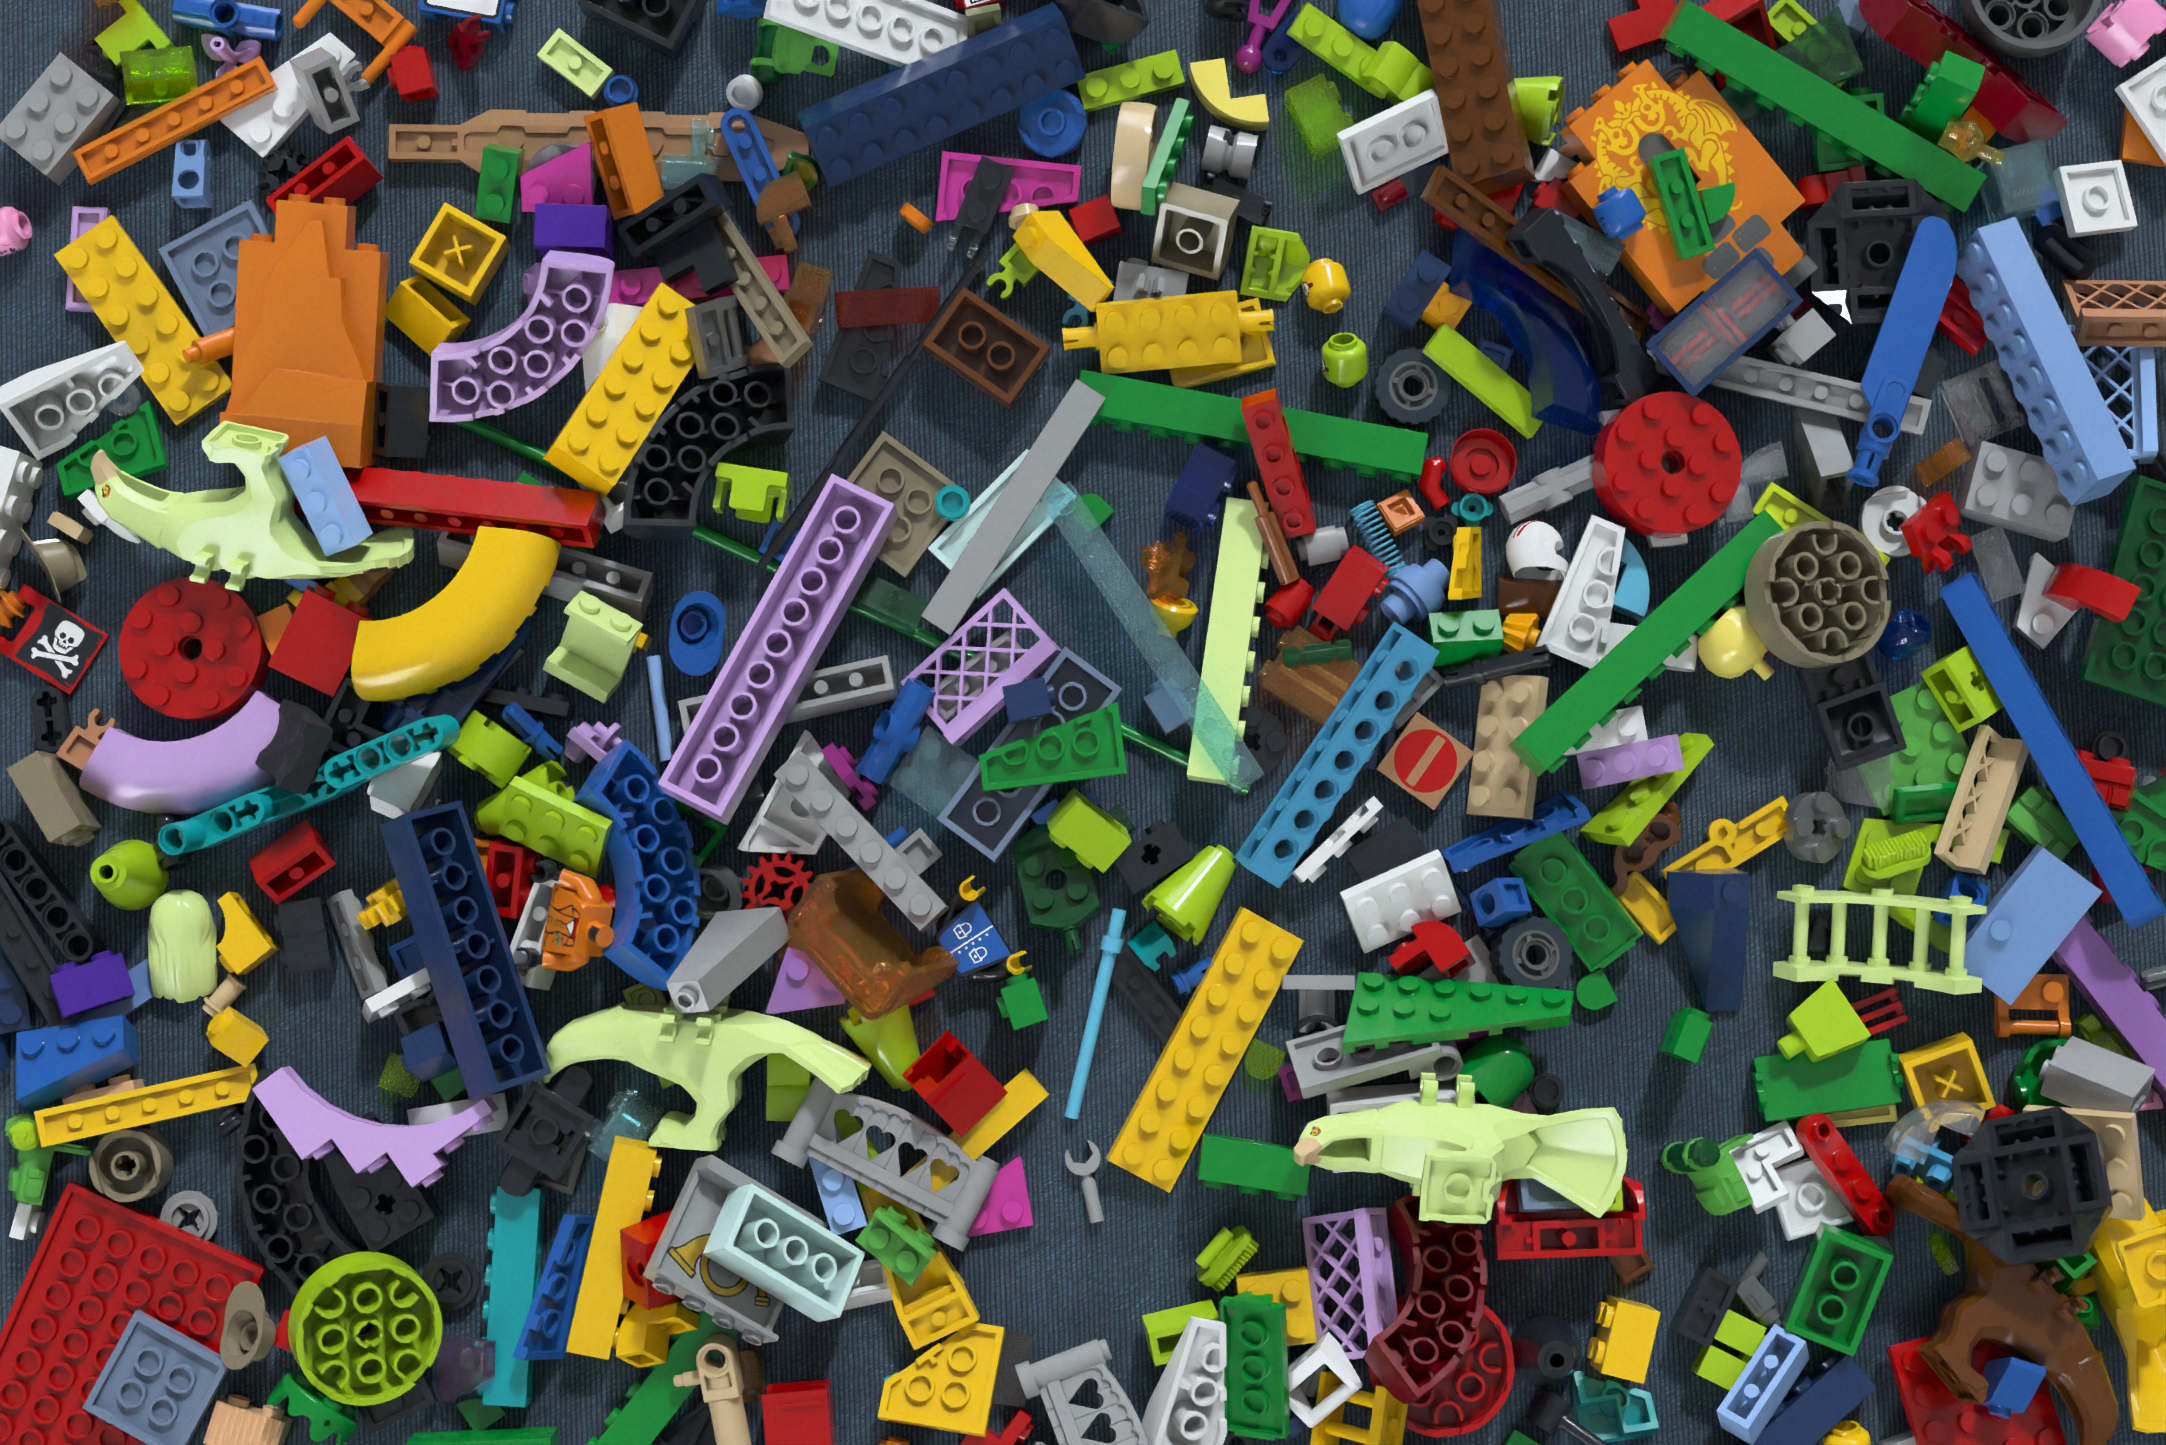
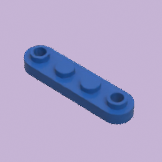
M743 108L730 109L721 119L720 127L723 137L767 233L775 240L788 241L796 236L800 228V219L754 117ZM734 122H743L745 130L742 133H735L732 130ZM781 217L789 221V226L785 230H780L776 227V221Z

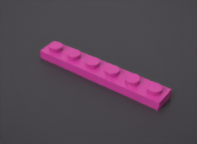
M787 254L756 257L778 292H791ZM659 267L614 271L612 291L608 303L644 306L661 282L688 301L711 300L734 293L730 286L709 297L702 289L696 270L669 285L663 281Z

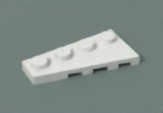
M330 32L290 60L322 47L335 56L341 71L346 64L359 58ZM290 60L270 73L278 90L219 120L262 158H267L273 153V150H277L310 113L289 62Z
M1591 514L1535 646L1547 644L1551 653L1590 669L1605 656L1625 535L1624 527Z

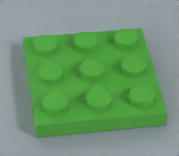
M1925 680L1889 696L1907 748L1857 766L1880 817L1891 813L1893 792L1896 787L1960 781L1970 753L1962 733H1957Z

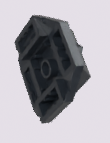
M1916 179L1842 183L1804 224L1806 255L1819 267L1807 278L1808 295L1848 326L1882 324L1918 225L1924 218L1930 216L1942 218L1949 224L1948 213L1924 191V188ZM1871 247H1876L1883 253L1882 264H1877L1871 260L1869 255Z
M2058 1106L1986 1120L1973 1134L1963 1149L1961 1148L1951 1159L1962 1231L2013 1267L2086 1255L2113 1209L2101 1135ZM2039 1180H2044L2043 1191L2039 1195L2033 1196V1185Z

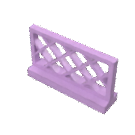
M1003 588L900 683L904 686L908 678L917 680L923 674H935L934 691L936 695L934 697L933 707L930 705L926 713L944 732L943 735L952 745L960 747L1006 705L1002 686L1034 680L1055 661L1062 650L1048 637L1006 588ZM1004 600L1013 608L1012 624L994 623L995 608ZM988 615V622H981ZM1019 616L1026 624H1018ZM975 626L987 627L986 647H968L969 632ZM993 627L1012 628L1011 649L991 648ZM1018 629H1032L1040 639L1030 649H1016ZM962 639V646H954ZM949 650L961 651L960 671L942 670L943 655ZM967 651L986 652L985 672L965 671ZM992 652L1010 653V667L1004 673H990ZM1016 653L1024 654L1016 661ZM936 663V670H928ZM942 675H960L959 696L940 695L941 691L939 689ZM966 676L984 677V689L979 696H965ZM990 677H998V678L990 685ZM940 700H958L957 716L947 724L939 715ZM964 701H972L964 708Z
M1386 1208L1353 1209V1211L1302 1218L1316 1339L1318 1341L1327 1332L1330 1334L1334 1332L1343 1341L1341 1347L1349 1360L1362 1359L1367 1350H1363L1354 1342L1360 1330L1363 1328L1367 1332L1369 1346L1373 1337L1384 1331L1398 1317ZM1349 1219H1354L1356 1235L1352 1241L1341 1232ZM1315 1224H1323L1331 1232L1323 1245L1316 1239ZM1337 1239L1347 1247L1340 1261L1329 1252ZM1353 1255L1359 1259L1360 1272L1357 1277L1353 1276L1346 1269ZM1324 1259L1335 1268L1327 1282L1320 1275V1265ZM1341 1275L1351 1284L1344 1298L1333 1288ZM1357 1292L1363 1295L1364 1309L1361 1314L1350 1305ZM1328 1295L1339 1305L1331 1318L1324 1311V1302ZM1344 1312L1356 1321L1348 1335L1337 1325Z

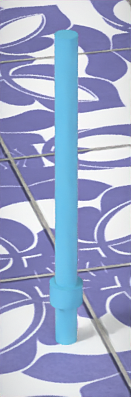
M1112 909L1107 935L1102 937L1100 949L1103 950L1064 1115L1068 1118L1078 1119L1116 955L1121 953L1124 939H1121L1126 910Z

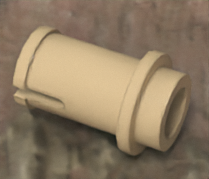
M228 973L225 980L211 997L204 998L206 1003L202 1006V1009L212 1017L217 1013H223L227 1006H231L247 986L237 977Z

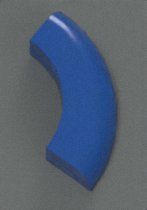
M626 739L611 749L596 765L576 795L573 803L613 821L606 850L612 864L616 885V909L612 926L614 939L609 946L603 948L601 953L640 983L666 991L668 990L666 982L691 949L694 931L696 928H699L700 917L696 916L697 897L701 896L699 868L694 867L691 848L694 847L692 836L686 820L681 821L680 815L673 803L676 799L663 792L658 785L659 779L655 774L658 772L642 752Z

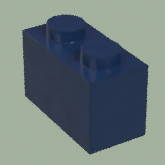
M1423 249L1384 306L1381 316L1410 334L1442 283L1449 277L1453 268Z

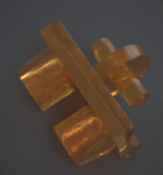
M1181 532L1176 533L1172 541H1154L1152 546H1146L1140 550L1139 561L1147 568L1146 573L1150 575L1146 595L1153 600L1164 594L1177 601L1188 593L1190 583L1180 577L1179 573L1185 574L1194 566L1196 555L1185 548L1187 536Z

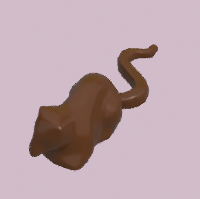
M1669 802L1664 805L1629 847L1615 846L1613 868L1617 875V882L1608 888L1616 898L1623 895L1627 889L1628 871L1641 872L1650 869L1663 850L1674 846L1681 839L1682 831L1678 826L1683 817L1675 802Z

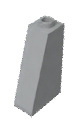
M780 907L716 912L666 982L677 1013L711 1011L790 939L791 936Z

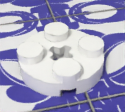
M1889 486L1880 489L1866 500L1860 508L1858 518L1860 533L1877 550L1888 557H1902L1911 553L1900 526L1898 527L1899 531H1893L1892 527H1888L1886 520L1890 518V513L1895 512V516L1903 518L1905 522L1927 503L1921 496L1918 497L1914 492L1909 491L1910 489L1903 486Z

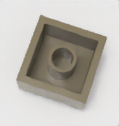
M1172 182L1168 190L1166 202L1160 203L1151 262L1218 280L1230 258L1240 200Z

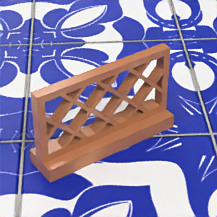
M2062 280L2060 290L2076 327L2073 337L2078 346L2166 347V281ZM2077 293H2085L2089 295V297L2086 298ZM2112 293H2119L2125 297L2121 298ZM2146 293H2153V294L2158 295V296H2160V297L2157 299V298H2155V297H2153V296H2151V295H2148V294H2146ZM2100 300V301H2102V302H2105V303L2111 305V307L2108 308V307H2106V306H2104V305H2101V304H2099V303H2097V302ZM2137 301L2145 305L2146 307L2142 308L2132 302Z

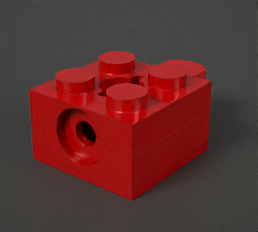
M672 1210L620 1229L623 1295L647 1310L680 1298L675 1294L669 1295L656 1290L652 1286L653 1281L642 1276Z

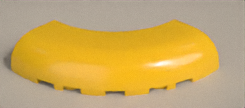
M478 526L475 541L463 566L452 581L434 598L419 608L398 617L377 621H359L351 664L352 684L356 694L364 701L405 700L408 696L436 692L438 687L452 681L459 682L479 670L480 664L494 653L499 654L517 636L515 631L521 626L528 615L531 617L537 609L534 605L544 586L548 587L562 544L552 538L533 532Z

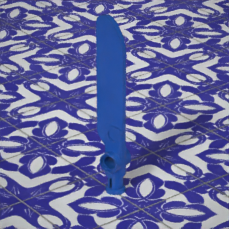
M1930 216L1924 218L1916 229L1861 380L1860 388L1870 411L1866 422L1859 432V441L1856 446L1858 451L1853 469L1848 470L1846 477L1862 486L1876 487L1879 483L1877 475L1883 460L1888 459L1894 440L1900 433L1903 416L1954 279L1958 252L1956 242L1948 222L1939 217ZM1872 426H1882L1886 430L1887 438L1876 436Z

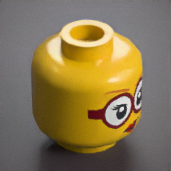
M1324 258L1310 263L1302 275V288L1307 303L1312 309L1323 310L1326 314L1339 311L1343 307V303L1350 297L1351 288L1345 269L1341 264L1333 262L1331 259Z

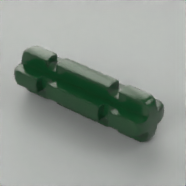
M1349 639L1336 640V644L1332 645L1331 641L1302 645V649H1298L1297 646L1285 647L1282 652L1283 662L1286 668L1300 667V663H1304L1305 666L1331 663L1334 658H1338V661L1350 660L1353 658L1352 643Z

